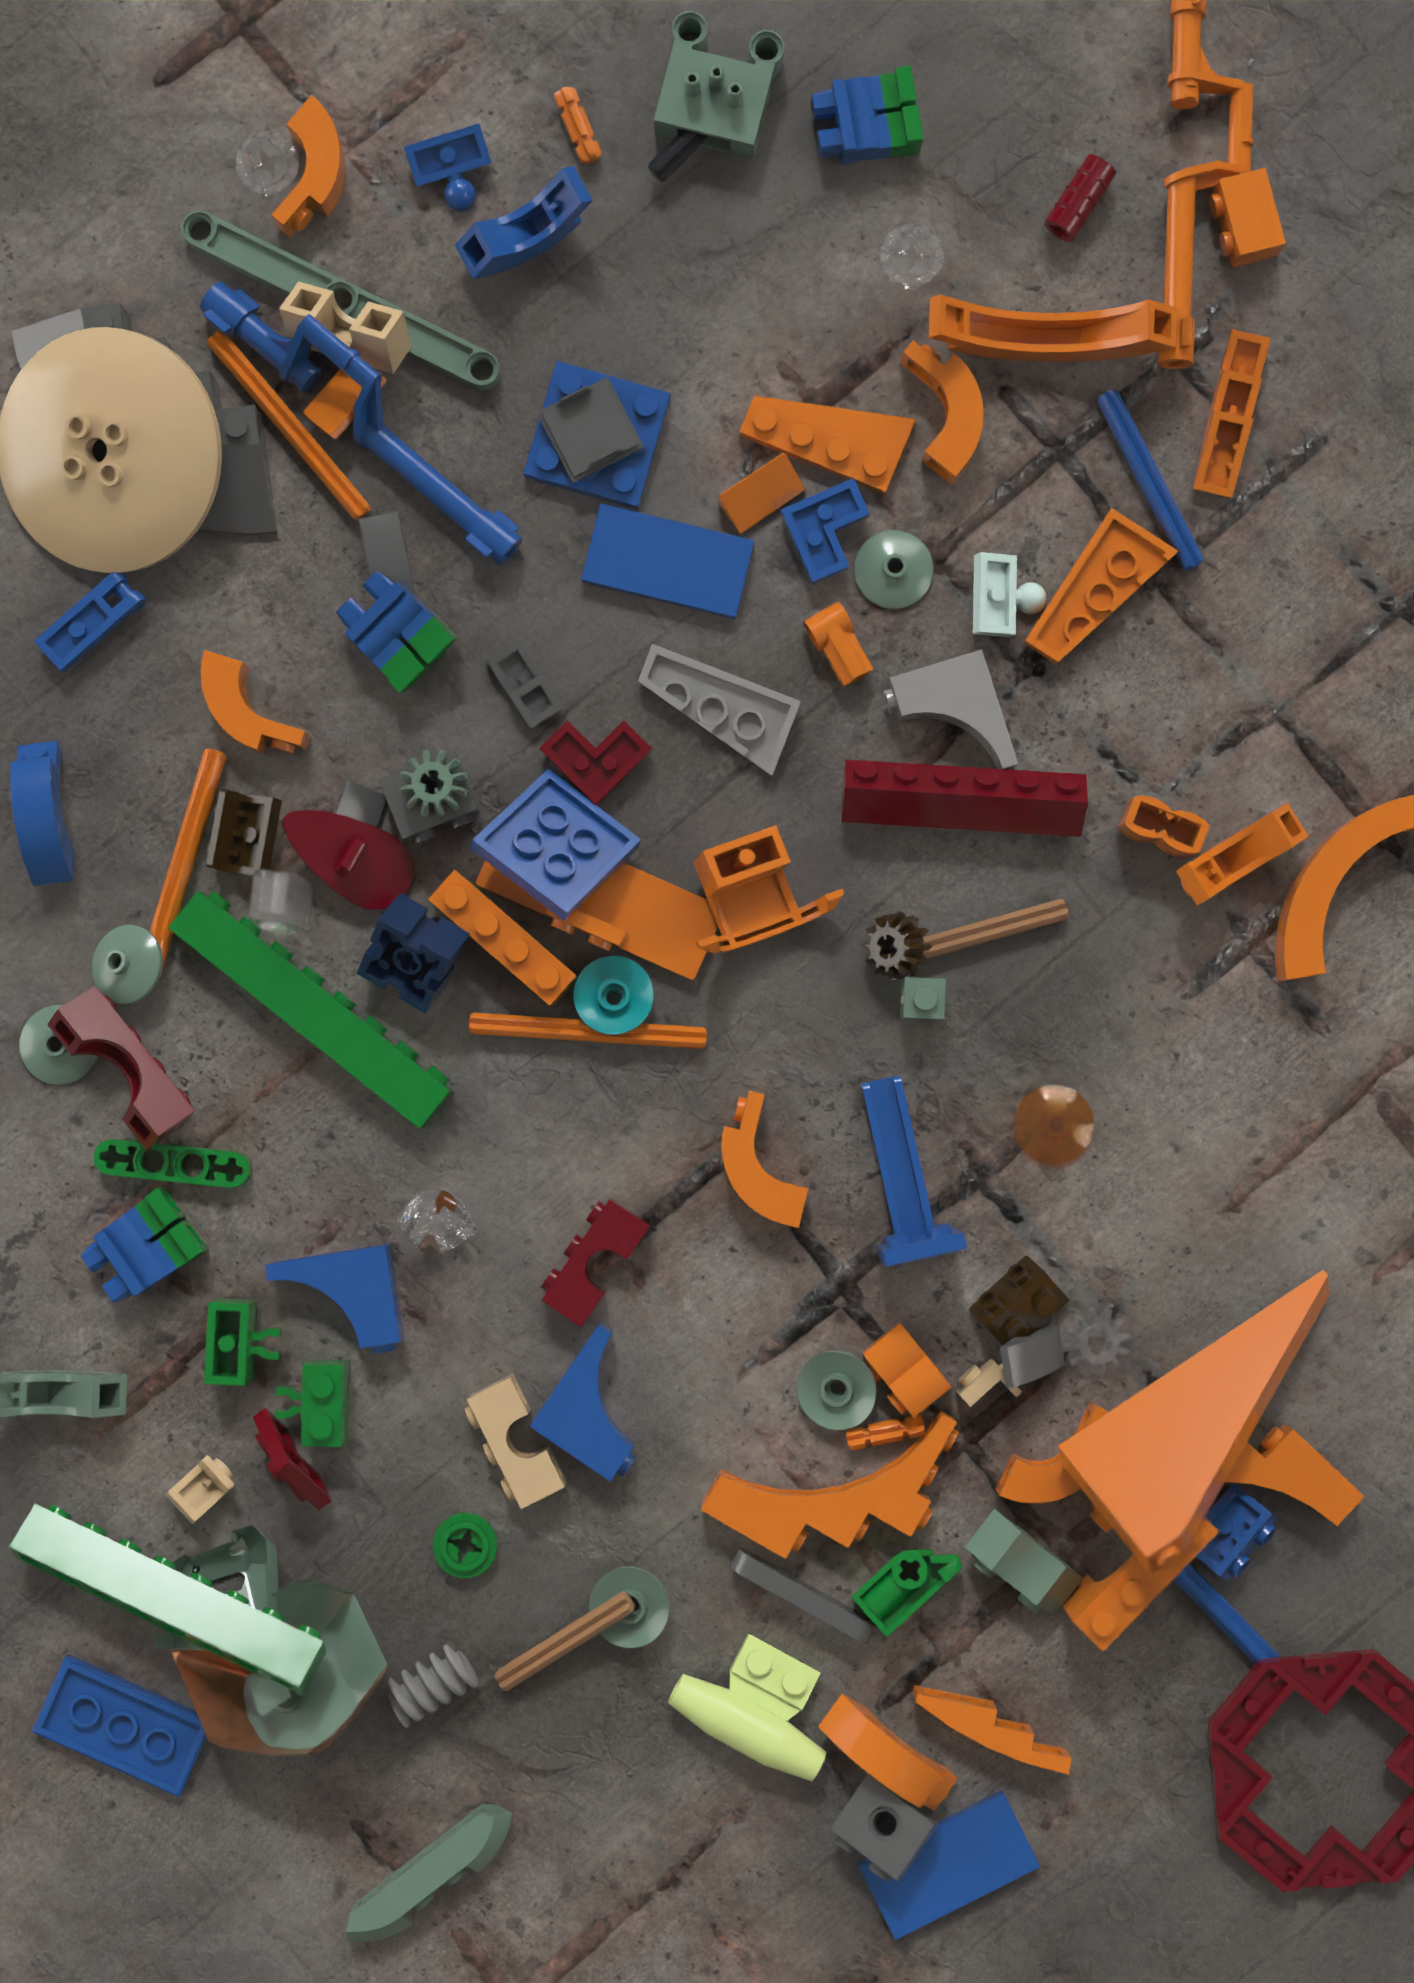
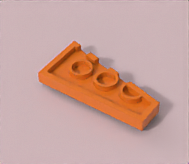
M754 395L739 430V436L777 452L785 453L789 457L843 479L850 480L854 478L856 484L885 495L916 419Z
M1111 508L1025 639L1024 644L1057 665L1176 555L1178 550Z

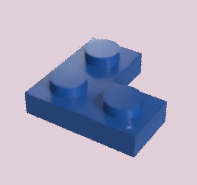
M854 478L781 509V516L812 585L849 569V564L835 532L869 518L870 515Z

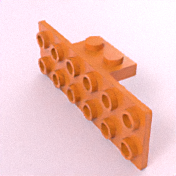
M487 861L484 862L476 880L478 886L552 918L551 926L570 935H573L575 929L590 935L587 942L599 948L610 951L613 945L690 980L696 978L707 951L697 948L696 942L715 935L718 928L707 899L626 863H623L565 921Z

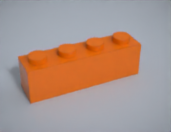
M455 869L428 899L455 924L469 932L471 938L552 1008L577 980V975Z

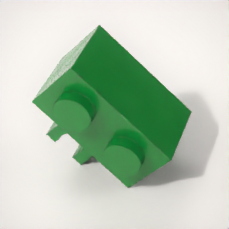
M217 1298L208 1302L204 1384L245 1386L254 1380L255 1354L268 1360L281 1359V1350L271 1351L265 1345H255L256 1340L263 1341L268 1336H282L281 1327H270L260 1332L256 1331L258 1300Z
M308 1360L302 1364V1391H298L291 1386L276 1387L275 1396L286 1395L291 1400L302 1401V1405H293L290 1409H277L275 1411V1419H287L295 1414H301L302 1447H342L349 1441L350 1360Z

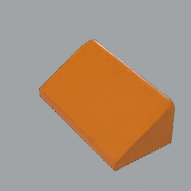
M340 369L303 412L304 416L322 433L337 439L354 420V404L362 387ZM383 375L381 380V388L385 385L387 380Z
M782 453L718 496V503L741 535L804 493L806 489L785 453Z

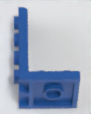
M898 1075L862 1083V1093L894 1232L892 1235L885 1236L886 1243L876 1245L879 1260L885 1266H891L967 1249L964 1232L954 1227L952 1228V1225H948V1223L934 1225L901 1076Z

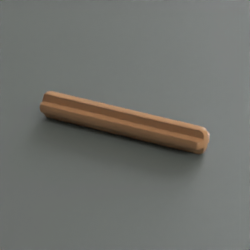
M1058 899L926 936L923 938L924 943H929L933 947L930 950L924 951L923 954L928 959L1064 921L1069 918L1068 908L1064 899Z
M620 1592L498 1669L494 1677L499 1687L503 1691L512 1689L631 1614L635 1606L630 1596L626 1592Z

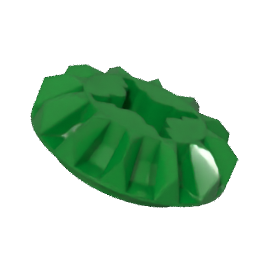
M458 1512L445 1519L437 1528L433 1538L434 1557L439 1566L452 1576L459 1578L475 1577L487 1570L492 1564L497 1553V1536L490 1522L476 1513ZM468 1529H471V1542L482 1550L469 1549L461 1561L459 1560L460 1546L454 1544V1541L449 1540V1538L453 1540L455 1538L462 1539L467 1534Z

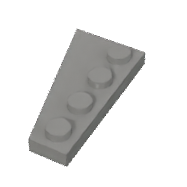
M652 644L638 682L773 776L801 701Z

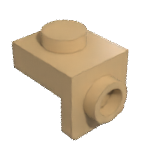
M989 1359L980 1369L974 1365L959 1378L958 1382L961 1386L956 1392L970 1407L998 1381H1001L1006 1386L1002 1363L998 1365L993 1359ZM1018 1387L1008 1388L1015 1397L1022 1393Z
M207 1455L165 1495L193 1524L234 1486L230 1479L232 1473L221 1460L216 1458L213 1461Z

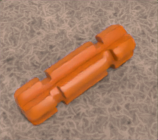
M566 86L561 88V90L554 94V100L558 110H563L561 117L573 145H578L575 148L578 158L582 164L594 163L601 158L602 152L597 140H592L594 133L583 106L578 107V104H580L578 94L573 87Z
M920 1414L916 1417L909 1415L904 1416L905 1420L901 1421L899 1418L867 1424V1428L856 1426L847 1429L846 1439L848 1447L854 1451L866 1448L867 1444H871L874 1447L902 1441L905 1436H909L910 1439L922 1437L925 1435L923 1418Z

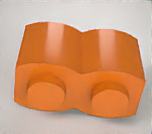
M1142 795L1134 796L1126 802L1117 825V829L1127 838L1141 843L1154 842L1163 852L1180 858H1188L1200 853L1210 825L1203 818L1194 813L1181 810L1172 811L1162 801Z
M900 1321L862 1351L867 1359L864 1363L872 1372L875 1382L877 1383L883 1379L892 1390L887 1397L901 1415L909 1411L913 1417H916L952 1388Z

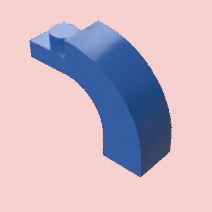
M575 167L562 168L545 188L524 206L502 217L474 222L456 242L455 247L473 279L501 273L539 255L570 234L582 222L579 215L593 200Z
M58 740L18 746L17 761L11 762L10 789L15 829L23 861L33 886L73 881L75 850L69 838L61 808L60 770L62 751Z

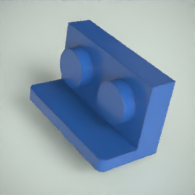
M1233 1483L1205 1516L1219 1532L1196 1556L1225 1581L1231 1576L1237 1578L1249 1565L1250 1559L1247 1556L1258 1544L1260 1547H1263L1272 1538L1276 1531L1273 1525L1277 1518L1236 1483Z

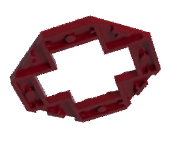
M1375 1649L1260 1659L1208 1719L1217 1835L1222 1842L1282 1892L1300 1891L1301 1887L1322 1886L1323 1889L1356 1886V1883L1370 1881H1378L1380 1884L1398 1882L1414 1863V1790L1363 1850L1358 1848L1334 1826L1330 1825L1308 1853L1304 1855L1248 1808L1273 1777L1243 1750L1294 1689L1326 1715L1351 1685L1355 1686L1409 1732L1384 1761V1764L1414 1789V1682Z

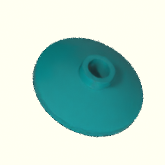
M607 956L591 962L582 970L574 986L573 998L579 1017L588 1027L602 1034L620 1035L636 1029L646 1020L652 1009L654 991L649 975L638 963L621 956ZM610 993H619L622 997L621 1002L617 1005L609 1004L606 999Z

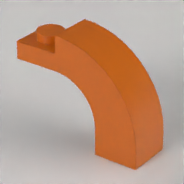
M913 340L904 350L900 364L938 395L945 412L944 428L925 450L922 462L952 486L970 463L981 437L984 419L981 392L972 372L955 353L944 365L940 362V355L932 347L926 344L920 346Z
M1287 802L1176 870L1181 879L1184 891L1193 898L1196 905H1199L1241 877L1291 849L1309 837V835Z
M748 1091L747 1098L739 1096L733 1119L741 1122L740 1128L723 1126L721 1149L727 1176L740 1198L754 1211L772 1221L799 1228L808 1188L780 1181L769 1175L759 1164L754 1149V1138L765 1094Z
M844 1694L840 1695L818 1726L838 1748L861 1768L894 1793L919 1808L924 1805L935 1811L938 1805L947 1797L949 1790L958 1779L949 1768L921 1754L901 1740L866 1706Z

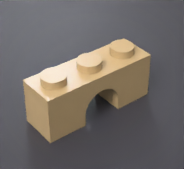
M299 281L279 308L288 338H294L298 324L308 314H311L350 349H356L360 353V357L371 367L394 374L412 347L404 312L368 301L358 317L354 319L339 308L333 291ZM311 345L310 350L320 352L316 347Z
M514 1374L471 1394L466 1399L469 1404L465 1408L466 1415L475 1430L481 1428L487 1440L483 1444V1449L492 1466L499 1464L505 1476V1479L501 1480V1485L511 1503L517 1500L520 1509H523L565 1487L566 1478L549 1445L539 1451L526 1453L518 1450L510 1440L509 1430L511 1424L529 1414L531 1410Z

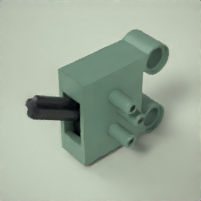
M695 11L682 12L675 17L672 23L673 47L654 117L655 135L672 140L648 164L650 173L661 182L666 181L699 146L754 160L773 81L781 73L784 61L783 39L772 30L759 31L752 37L749 43V63L707 53V23L705 18ZM688 31L699 35L694 41L683 40L680 36ZM769 50L776 56L771 60H762L757 54L760 51Z

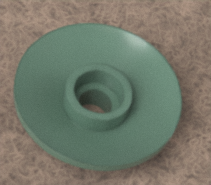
M899 530L880 532L868 539L857 554L854 565L856 584L863 596L876 606L885 609L909 607L918 602L930 587L933 578L932 557L924 543L910 533ZM893 560L899 561L902 565V570L899 573H892L889 571L887 564Z
M122 925L111 930L102 938L93 956L92 975L96 987L114 1003L132 1004L144 999L154 989L161 975L163 965L161 947L155 936L143 927ZM122 959L121 965L118 967L119 960Z
M63 1005L49 1006L36 1012L26 1022L20 1036L19 1047L24 1065L32 1075L49 1084L63 1085L80 1080L91 1071L98 1059V1056L88 1054L71 1056L63 1044L58 1052L51 1050L50 1041L56 1035L47 1024L56 1010Z
M826 1351L812 1357L802 1368L797 1380V1397L804 1413L813 1422L827 1429L846 1430L856 1427L869 1416L876 1402L877 1387L872 1372L862 1360L844 1351ZM833 1381H842L846 1386V1391H836L833 1387Z
M625 1566L607 1572L599 1579L592 1590L589 1611L597 1608L620 1592H626L630 1597L635 1598L639 1603V1608L633 1610L631 1614L599 1634L608 1642L623 1648H638L651 1643L662 1633L669 1618V1599L663 1585L653 1574L638 1567Z

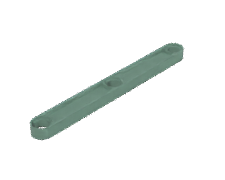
M201 210L193 211L183 219L181 225L182 234L188 245L195 251L286 296L291 293L298 281L333 291L334 294L340 291L348 292L352 296V303L349 308L342 311L354 319L358 317L368 301L404 312L412 347L406 354L407 356L480 391L490 390L499 382L501 376L500 366L496 357L490 352L208 212ZM198 222H206L211 225L209 237L202 241L194 240L190 235L191 228ZM487 361L492 364L494 370L491 377L482 381L475 379L471 374L475 363Z

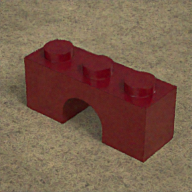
M612 1198L608 1200L606 1205L601 1201L597 1202L585 1220L592 1225L583 1238L577 1234L563 1253L569 1260L561 1272L553 1268L540 1287L546 1291L541 1301L581 1328L606 1292L596 1285L588 1275L587 1264L590 1256L600 1250H611L627 1260L651 1225Z

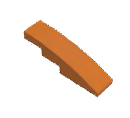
M1230 329L1209 411L1193 489L1232 498L1254 420L1252 415L1262 382L1260 377L1271 338Z
M914 1685L913 1696L915 1702L950 1728L991 1750L1026 1764L1069 1775L1072 1758L1066 1748L1033 1742L1035 1734L1030 1724L996 1718L997 1708L993 1700Z

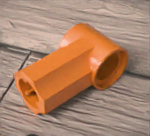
M839 601L803 621L810 639L819 652L823 651L843 688L859 681L874 670L854 635L855 629L851 619Z

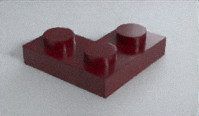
M568 720L539 748L595 805H598L652 751V748L624 720L596 748Z
M267 1408L253 1416L259 1431L255 1438L262 1450L271 1459L267 1462V1466L274 1478L280 1483L283 1481L288 1482L291 1491L299 1501L307 1500L317 1510H321L332 1502L320 1473L299 1455L288 1428L279 1419H275V1416Z

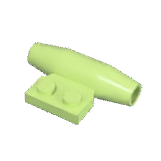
M747 1634L729 1670V1689L686 1674L681 1675L670 1695L668 1704L698 1728L764 1766L811 1782L815 1779L824 1762L826 1751L790 1724L788 1720L803 1710L821 1674L820 1672L760 1639Z

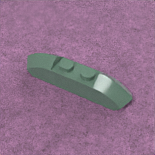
M482 1803L357 1900L348 1917L347 1941H376L403 1931L413 1924L409 1910L413 1909L415 1913L420 1911L434 1898L432 1892L442 1884L450 1887L459 1881L467 1872L464 1867L467 1866L479 1873L494 1858L502 1846L510 1827L512 1812L498 1805Z

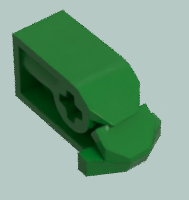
M907 1549L894 1556L851 1597L887 1638L958 1573L963 1566L957 1554H934V1549ZM903 1560L909 1563L915 1560L919 1562L921 1567L917 1572L920 1578L917 1581L913 1577L908 1579L902 1577L901 1573L905 1569L901 1564Z

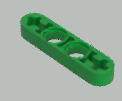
M105 1140L95 1148L93 1155L94 1164L97 1169L107 1175L226 1188L244 1185L251 1178L253 1171L250 1159L245 1154L237 1151L157 1143L146 1150L139 1141ZM114 1145L117 1146V1153L133 1155L132 1146L137 1147L133 1159L135 1171L129 1170L132 1162H116L114 1168H111V1162L104 1160L105 1152L112 1151ZM151 1149L159 1151L164 1158L163 1167L156 1173L149 1172L143 1165V1157ZM189 1154H197L204 1162L203 1171L196 1177L188 1176L183 1170V1160ZM211 1155L217 1156L214 1164L219 1165L230 1164L232 1158H235L236 1165L243 1167V1173L235 1175L234 1181H231L229 1173L217 1171L213 1172L215 1180H210L209 1176L213 1168Z

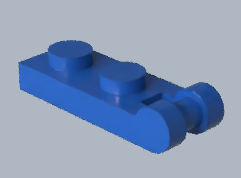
M112 572L34 640L61 672L65 673L129 615L136 613L145 605L147 599L139 590L134 591L127 584L128 578L124 573ZM112 594H116L121 600L114 608L106 602V599Z

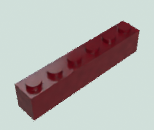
M845 759L841 822L1081 837L1088 807L1086 774Z

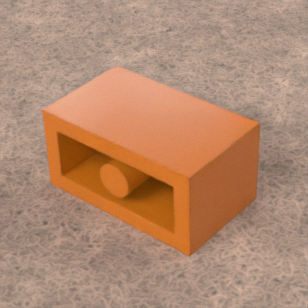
M1266 167L1219 179L1212 195L1209 197V206L1213 218L1219 219L1222 233L1219 235L1220 248L1224 257L1229 256L1231 267L1235 268L1277 257L1286 245Z

